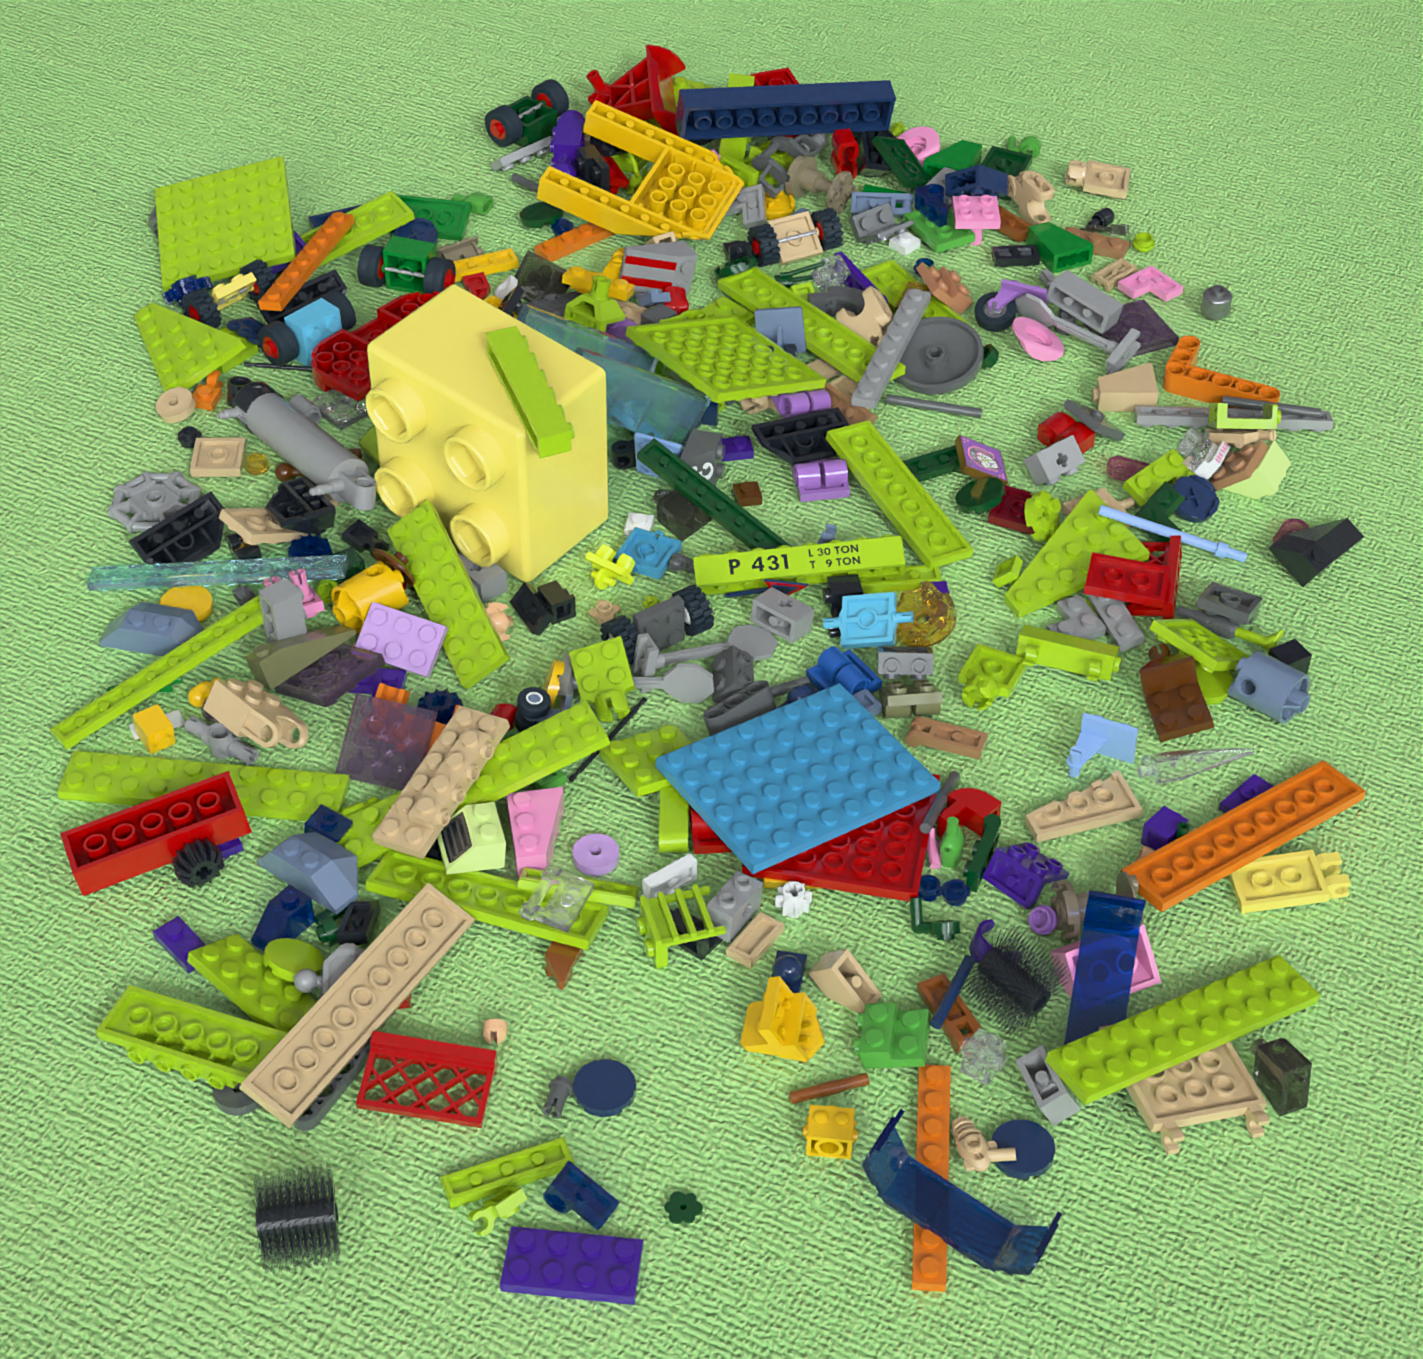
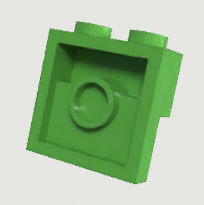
M896 1002L865 1004V1011L858 1013L859 1031H862L861 1037H855L854 1039L855 1055L860 1056L864 1069L924 1067L926 1065L931 1021L929 1009L898 1010Z

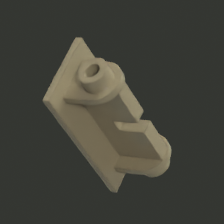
M475 236L464 238L452 245L442 246L437 251V257L457 261L461 260L460 257L465 259L483 255L484 253L481 247H477L479 237Z

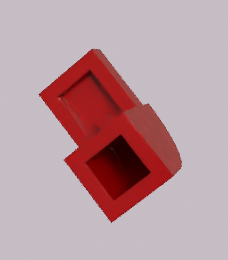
M961 788L952 791L947 796L946 808L942 810L937 819V836L942 838L947 827V819L949 817H956L959 820L958 825L960 827L965 826L982 837L985 816L995 814L1000 817L1002 802L987 792L975 788Z

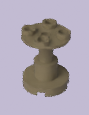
M807 154L796 157L787 172V175L790 176L789 183L785 181L787 194L795 198H801L808 191L814 194L821 191L827 194L826 207L833 208L838 215L841 214L849 197H852V192L856 191V186L853 185L852 174L849 171H842L833 181L825 179L824 173L817 171V161L814 157Z
M1125 871L1119 872L1116 881V894L1097 897L1093 891L1075 893L1069 880L1054 881L1052 883L1051 889L1056 891V897H1051V907L1058 915L1056 930H1063L1060 936L1063 941L1077 939L1080 923L1097 921L1099 914L1119 912L1123 924H1137L1144 921L1143 908L1141 904L1137 903L1138 880L1135 875H1128Z

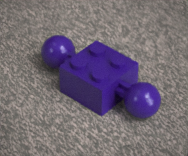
M572 109L562 113L560 118H558L557 127H553L550 153H553L554 157L551 159V167L577 178L575 158L577 148L585 147V133L583 132L585 118L579 111Z

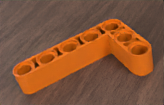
M1188 335L1179 339L1165 367L1162 387L1166 392L1205 403H1222L1223 396L1279 403L1280 391L1275 387L1196 367L1200 340L1194 336ZM1228 406V408L1246 409V408H1239V407H1231V406Z

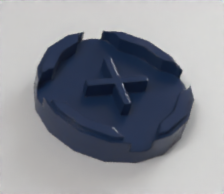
M415 218L394 230V236L436 243V245L438 243L437 229L431 221L424 218Z
M1198 475L1183 476L1173 484L1172 487L1185 498L1174 511L1182 519L1191 523H1202L1209 520L1218 510L1219 496L1217 497L1215 487L1207 479Z
M609 1059L592 1061L584 1065L575 1075L573 1081L575 1102L590 1115L598 1117L615 1116L621 1113L622 1109L626 1108L627 1105L629 1107L633 1103L636 1095L635 1076L627 1066L619 1061Z
M1025 1119L1011 1120L1001 1124L993 1133L991 1141L996 1142L997 1148L1015 1147L1016 1161L994 1162L997 1168L1006 1175L1018 1179H1029L1030 1176L1037 1175L1038 1177L1045 1174L1052 1166L1056 1150L1054 1139L1047 1129L1038 1123Z

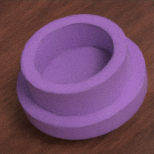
M1037 906L1029 914V925L1035 933L1048 935L1056 929L1058 915L1050 906Z

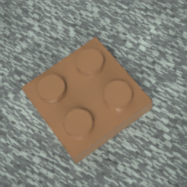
M1262 441L1254 445L1251 443L1247 444L1235 453L1233 451L1228 452L1221 466L1212 474L1209 482L1218 491L1249 479L1268 450L1267 446Z

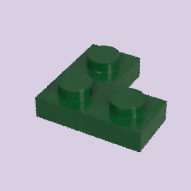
M1165 481L1134 516L1182 531L1168 517L1179 507L1185 498ZM1143 530L1155 542H1170V538Z

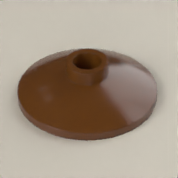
M376 548L372 551V554L378 561H382L392 571L398 570L404 578V583L411 586L415 584V579L406 566L409 560L402 553L397 551L393 555Z

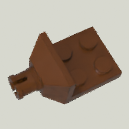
M1159 644L1161 654L1158 653L1156 645L1151 647L1148 651L1151 661L1139 670L1144 699L1160 743L1214 728L1212 716L1198 683L1193 656L1170 655L1169 647L1165 644Z

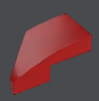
M484 272L462 277L464 289L478 298L484 300L491 293V287Z

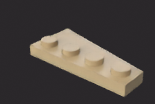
M1117 770L1111 773L1110 778L1104 781L1098 779L1090 783V787L1081 792L1076 790L1069 793L1067 799L1060 802L1055 800L1026 814L1025 824L1037 843L1142 817L1143 808L1121 772Z

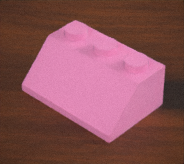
M1126 923L1049 951L1051 952V957L1053 956L1052 962L1055 960L1053 965L1055 966L1059 962L1055 970L1060 966L1061 968L1058 973L1063 970L1059 977L1065 974L1059 980V983L1063 985L1062 987L1080 1012L1161 983L1144 924Z

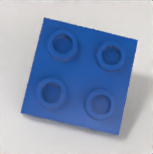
M835 646L829 647L819 656L817 665L806 670V676H808L810 682L819 691L839 683L851 695L864 689L873 693L879 690V687H882V680L850 649L842 653Z

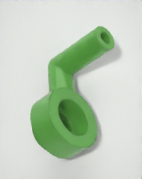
M1014 136L1008 138L1006 149L1032 155L1033 159L1040 154L1041 142L1036 137L1027 136L1023 138L1019 146H1015L1016 138Z

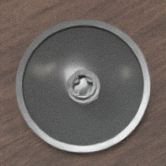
M950 317L921 319L899 361L906 366L905 374L895 379L903 387L921 394L935 395L955 391L968 384L980 371L984 360L982 340L973 327L961 320Z

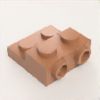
M923 262L916 268L932 295L959 315L973 303L972 297L969 296L970 290L960 282L962 278L955 270L950 272L944 266L938 270L933 265L929 267Z

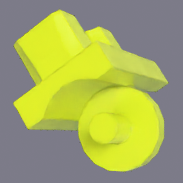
M604 544L599 547L595 554L588 552L585 556L587 561L592 562V567L595 569L591 573V577L595 578V587L601 590L607 588L608 585L615 586V579L631 586L634 578L630 573L636 562L630 556L622 553L616 563L611 562L616 552Z

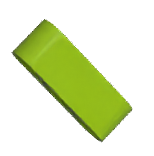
M672 785L660 788L659 853H688L689 803Z

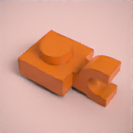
M214 370L208 375L206 385L199 384L192 394L196 401L195 408L214 410L223 396L221 390L223 383L218 381L221 375L220 371Z

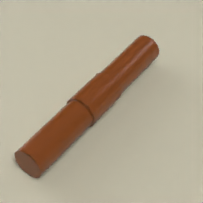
M862 1073L788 1092V1099L792 1105L870 1084L868 1074Z

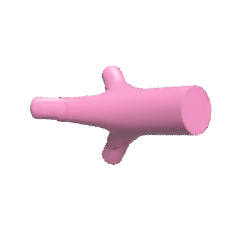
M932 828L929 833L927 846L931 869H939L941 867L939 854L941 840L936 841L935 828Z

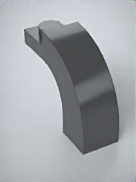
M828 286L827 292L809 293L807 298L809 303L829 316H836V313L842 308L853 312L857 316L865 307L863 291L845 286Z

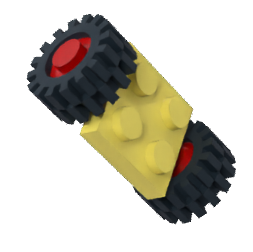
M257 259L241 267L240 274L235 276L231 283L227 285L221 283L214 287L212 295L209 296V292H205L204 289H197L183 296L181 300L183 304L181 307L185 310L183 314L191 319L217 328L221 325L220 321H222V317L219 316L221 310L244 299L248 293L251 300L254 299V303L257 304L276 281V275L272 274V268L268 267L266 262L263 263V260Z

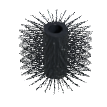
M1018 933L1013 941L1010 938L1007 940L1008 935L1002 944V939H1000L998 947H996L997 942L993 948L991 943V950L985 953L981 961L968 962L979 963L976 966L978 967V972L969 978L973 979L963 990L968 985H973L974 987L969 995L974 991L978 994L974 1000L975 1002L981 994L982 997L978 1003L985 998L981 1006L986 1002L987 1004L984 1009L990 1005L986 1013L993 1006V1012L998 1009L1000 1010L996 1020L1002 1015L1004 1018H1001L999 1023L1005 1019L1002 1026L1013 1018L1014 1021L1011 1023V1027L1016 1022L1015 1025L1017 1027L1020 1025L1021 1028L1025 1017L1029 1020L1031 1016L1033 1018L1036 1015L1037 1021V1013L1040 1011L1042 1013V1009L1045 1006L1048 1007L1046 1005L1047 1002L1053 1001L1049 999L1053 996L1051 993L1056 992L1057 989L1052 991L1054 988L1051 985L1058 979L1056 978L1052 982L1057 976L1055 974L1052 977V974L1055 972V968L1052 967L1055 960L1049 965L1050 969L1048 971L1046 970L1048 968L1046 964H1049L1051 959L1044 963L1048 956L1042 960L1043 954L1033 961L1031 956L1036 945L1030 949L1031 953L1029 954L1027 951L1032 943L1026 947L1029 942L1028 940L1023 944L1026 937L1018 943L1022 938L1020 936L1016 940L1019 935ZM990 994H992V995L989 997L991 1000L993 999L992 1002H990V1001L987 999ZM998 1011L995 1012L994 1016L991 1019H993L998 1014ZM1008 1011H1010V1012H1009L1007 1015H1008V1016H1009V1015L1011 1016V1018H1010L1009 1020H1008V1018L1005 1016V1014H1006Z
M322 1164L317 1179L315 1168L311 1187L310 1172L307 1178L308 1166L302 1183V1170L299 1177V1166L298 1184L296 1183V1174L293 1181L294 1169L291 1182L289 1178L288 1184V1172L285 1180V1168L284 1185H282L283 1176H281L279 1184V1171L277 1186L275 1180V1187L274 1174L270 1187L272 1171L269 1188V1178H267L266 1184L265 1174L263 1189L262 1178L261 1190L260 1177L256 1190L257 1174L255 1185V1199L257 1203L255 1227H257V1239L259 1238L260 1240L259 1249L261 1242L262 1259L264 1253L263 1270L266 1261L265 1274L268 1260L270 1266L271 1256V1271L273 1262L275 1269L276 1258V1268H278V1261L281 1255L279 1263L280 1272L282 1257V1268L284 1264V1254L285 1270L288 1259L287 1272L290 1256L291 1266L294 1254V1269L298 1248L299 1264L302 1256L301 1268L306 1252V1264H308L311 1248L312 1254L309 1268L311 1258L313 1260L315 1253L314 1266L318 1255H320L321 1262L325 1246L326 1252L323 1257L322 1266L324 1265L325 1256L327 1258L328 1251V1264L332 1253H334L335 1260V1255L340 1245L338 1237L339 1216L337 1197H335V1185L333 1196V1175L331 1174L329 1178L330 1165L325 1184L324 1170L319 1181ZM339 1250V1252H338V1254H337V1257H336V1264H337V1262H338L340 1250Z

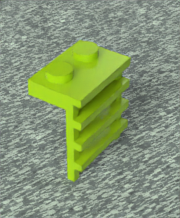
M698 884L692 885L691 890L681 891L678 888L674 889L673 894L664 895L663 892H659L655 898L647 899L646 896L640 897V917L636 918L637 930L639 935L645 936L644 948L647 958H653L656 969L668 966L669 946L726 934L725 926L714 928L703 900V895L711 894L709 886L699 888ZM694 898L705 930L696 931L685 899ZM677 902L688 934H678L667 903Z

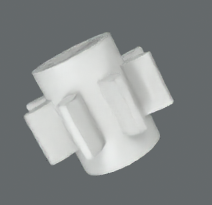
M789 881L784 887H778L775 907H782L783 916L798 918L803 912L809 913L810 903H812V892H805L804 883Z

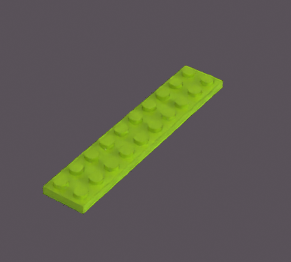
M756 267L718 280L719 290L753 313H755L756 309L801 306L806 348L857 383L860 382L877 349L875 345ZM898 363L890 381L905 374L906 366L904 364Z
M587 700L501 741L496 747L492 758L487 761L481 770L479 778L469 788L464 801L458 805L452 816L465 805L495 802L610 745L607 734ZM403 790L342 819L335 826H328L335 843L357 856L358 869L385 856L390 848L375 844L372 835Z
M74 751L57 793L59 799L135 806L229 771L246 816L327 823V815L334 811L341 812L350 785V776L336 773Z
M1279 954L1049 1051L1045 1061L1081 1102L1087 1105L1310 1007L1318 1002L1320 994Z

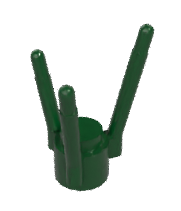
M825 262L815 263L789 272H782L780 275H774V278L789 289L795 282L819 279L821 277L820 274L794 278L793 276L825 265Z

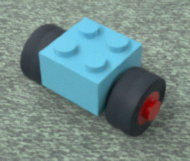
M333 290L319 297L311 304L284 317L285 323L274 321L262 327L258 332V341L267 359L278 367L284 366L293 360H297L306 367H311V353L316 345L341 329L347 331L352 329L356 324V314L349 299L342 292Z

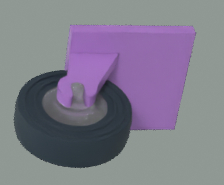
M1002 279L999 292H990L978 299L974 309L975 319L978 325L987 331L998 332L1005 330L1012 325L1016 318V313L1020 314L1016 310V298L1018 296L1029 293L1042 299L1048 306L1047 289L1022 284L1015 280Z

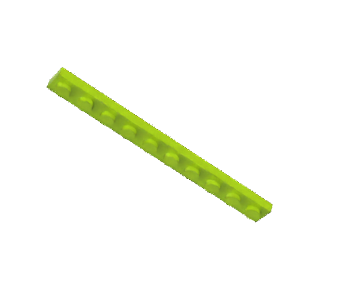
M259 595L52 727L50 731L53 737L66 750L189 670L194 669L209 657L217 654L226 646L240 639L243 635L263 624Z

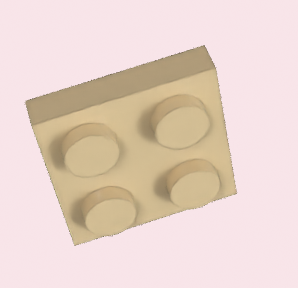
M196 438L190 466L191 477H240L247 446L246 438Z

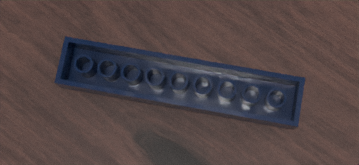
M890 80L680 89L675 125L678 136L685 140L824 134L850 128L851 132L885 131L889 129L896 96Z

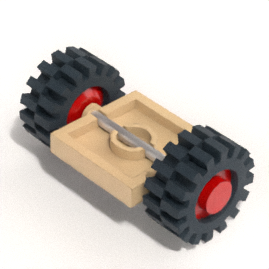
M827 208L812 212L810 216L809 211L749 228L747 240L752 245V255L756 256L758 262L756 266L764 267L777 262L781 266L820 256L823 251L840 247L842 245L841 242H843V231H841L842 224L839 223L840 218L839 216L837 217V212L833 208Z

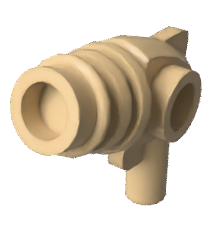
M961 1116L952 1122V1133L956 1148L964 1161L966 1171L984 1172L989 1168L990 1162L1016 1161L1015 1147L997 1148L995 1141L987 1142L968 1117Z

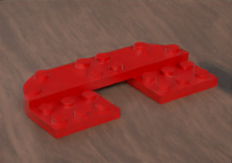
M433 291V294L424 293L421 295L420 292H413L402 295L378 308L377 318L352 332L341 329L322 340L311 353L312 376L315 384L325 392L333 388L358 402L365 399L371 390L367 354L368 344L440 292Z

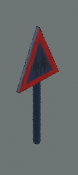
M764 579L768 587L725 593V597L731 598L759 594L771 587L789 596L807 587L808 584Z

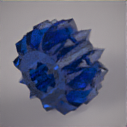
M309 534L305 537L299 535V539L291 540V546L288 547V558L293 570L305 569L310 575L315 571L322 573V568H329V564L332 561L333 552L328 538H322L320 534L315 536Z
M436 688L433 693L425 692V696L419 698L418 710L416 712L418 717L447 725L453 716L456 705L463 706V703L459 699L457 692L450 693L448 688L438 691Z

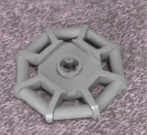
M142 471V475L123 485L118 484L114 488V497L107 512L110 518L116 519L126 527L127 532L135 534L146 531L202 497L203 492L199 486L193 485L183 477L182 472L148 473V471ZM128 497V501L123 502V499ZM189 498L187 504L181 503L182 499ZM131 512L134 516L130 518L125 513Z

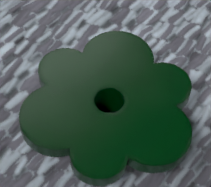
M676 1191L671 1194L670 1201L665 1203L664 1209L669 1213V1220L673 1224H680L683 1221L691 1224L694 1222L695 1216H699L703 1212V1205L696 1201L695 1194L687 1193L685 1195L683 1192Z

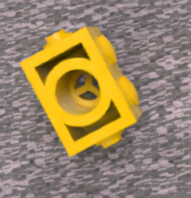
M810 1105L809 1116L806 1117L807 1124L803 1126V1136L807 1139L806 1155L851 1159L852 1143H855V1140L858 1139V1131L855 1128L857 1122L854 1120L855 1108H844L835 1105Z

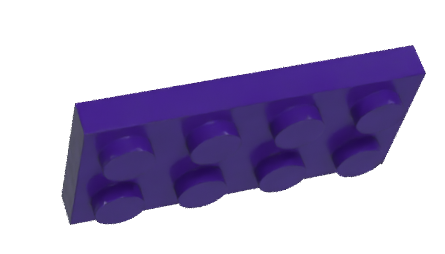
M511 1226L500 1281V1290L502 1292L635 1305L644 1240Z

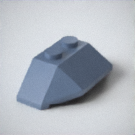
M141 602L109 623L99 644L103 647L164 656L202 632L203 628L193 610Z
M319 832L292 835L257 860L259 866L336 915L346 908L349 903L358 898L357 856Z

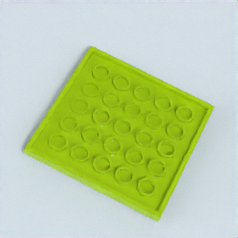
M283 156L155 188L162 288L165 293L239 275L241 267L257 259L263 260V263L266 262L268 267L291 262L297 256L286 162Z
M736 315L627 326L625 335L634 341L635 345L649 352L650 356L664 363L665 367L675 371L681 379L690 382L696 390L705 393L715 403H724V401L731 400L741 401L746 398H760L761 396L768 395L778 396V394L796 393L797 391L805 390L813 391L814 389L824 388L827 381L825 377L792 354L785 352L783 348ZM767 346H773L774 352H772V349Z

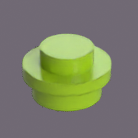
M1146 232L1138 233L1133 239L1132 245L1139 252H1148L1155 247L1154 237Z

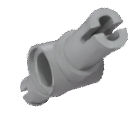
M194 715L185 722L184 730L201 738L202 743L210 747L213 757L217 759L235 757L248 766L253 765V762L257 761L259 751L244 744L241 738L235 736L233 732L220 722L208 724Z

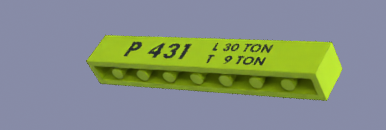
M891 534L872 539L860 537L853 541L832 540L824 544L806 543L795 547L782 545L776 549L765 550L763 548H755L748 552L728 551L725 554L719 555L705 553L698 557H693L695 584L701 588V593L704 592L706 596L768 587L764 579L813 585L827 583V577L858 574L860 580L904 575L906 564L902 537Z

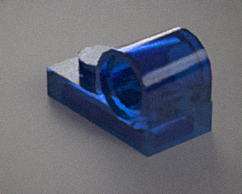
M928 184L916 188L914 208L939 228L947 225L948 206L944 203V187L940 184Z
M570 1161L562 1167L543 1193L544 1200L552 1209L560 1213H568L572 1209L596 1230L603 1227L620 1203Z

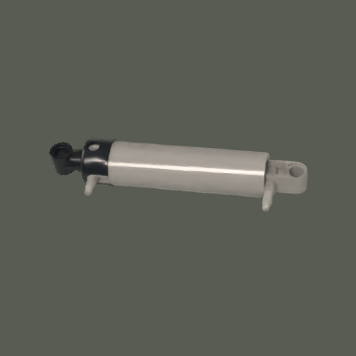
M234 376L227 380V404L232 408L218 412L217 416L220 420L235 418L241 426L251 434L256 435L313 482L316 486L310 488L309 493L311 496L327 494L333 500L340 503L348 502L359 510L375 508L376 480L369 475V469L364 461L285 400L270 385L264 382H252L249 378L243 376Z

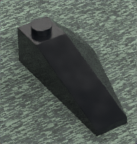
M1348 518L1285 534L1268 549L1296 581L1304 587L1363 539L1364 536Z

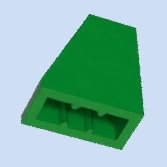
M961 140L925 158L924 168L933 178L944 167L958 171L980 165L982 144Z
M1050 222L1028 227L1026 245H1037L1040 261L1052 274L1092 264L1094 249L1092 242Z

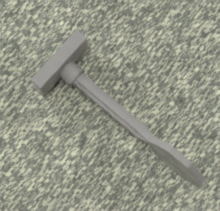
M1026 293L1016 298V310L1022 317L1038 321L1046 327L1054 325L1105 350L1110 355L1106 360L1107 375L1121 371L1141 347V343L1136 342V339L1140 336V331L1134 328L1128 332L1120 343L1113 340L1109 341L1055 316L1043 300Z
M748 624L734 627L727 642L663 654L659 652L658 647L648 633L639 634L637 636L631 672L633 677H654L655 669L664 668L665 665L720 655L732 645L748 652L753 657V661L768 659L772 657L776 650L778 641L770 631ZM652 689L639 690L641 693L651 692Z
M564 653V673L562 676H559L560 688L557 695H562L559 705L560 711H563L566 695L572 696V706L574 692L578 690L569 653ZM677 663L663 677H633L636 689H664L666 693L681 703H701L714 693L715 689L713 674L697 663Z

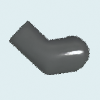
M680 553L671 556V560L668 563L671 570H683L694 574L692 559Z

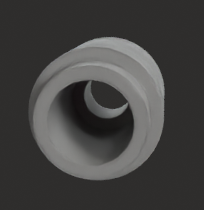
M296 395L289 400L290 404L318 425L321 420V413L315 404L303 395Z

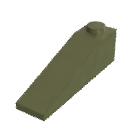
M340 624L261 644L255 647L253 652L245 658L255 681L261 683L265 688L272 690L355 636L356 631Z

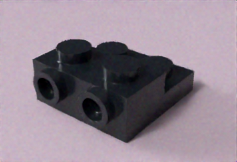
M589 145L577 148L575 158L577 178L610 193L609 165L596 147Z

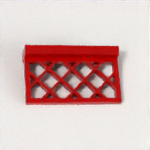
M1171 535L1170 542H1141L1150 552L1149 562L1147 563L1169 566L1170 573L1163 609L1129 602L1130 604L1126 608L1131 616H1163V619L1175 618L1182 560L1181 535ZM1154 551H1165L1158 557L1151 554Z
M373 1031L370 1040L371 1048L358 1093L356 1108L482 1128L493 1078L496 1076L498 1067L497 1050ZM376 1058L390 1060L394 1067L379 1075L374 1068ZM411 1064L421 1065L425 1072L410 1080L403 1069ZM442 1069L452 1070L456 1077L441 1085L434 1074ZM399 1073L406 1084L391 1092L384 1081ZM473 1074L486 1075L485 1083L475 1090H472L465 1080ZM430 1078L437 1089L422 1097L415 1086ZM461 1083L468 1094L453 1102L446 1091ZM378 1084L386 1093V1096L378 1101L366 1099L367 1091ZM410 1089L418 1099L413 1104L404 1106L399 1104L396 1097ZM482 1093L481 1100H479L477 1096ZM442 1095L449 1104V1106L441 1111L431 1110L427 1103ZM473 1099L479 1109L477 1117L463 1115L458 1108Z

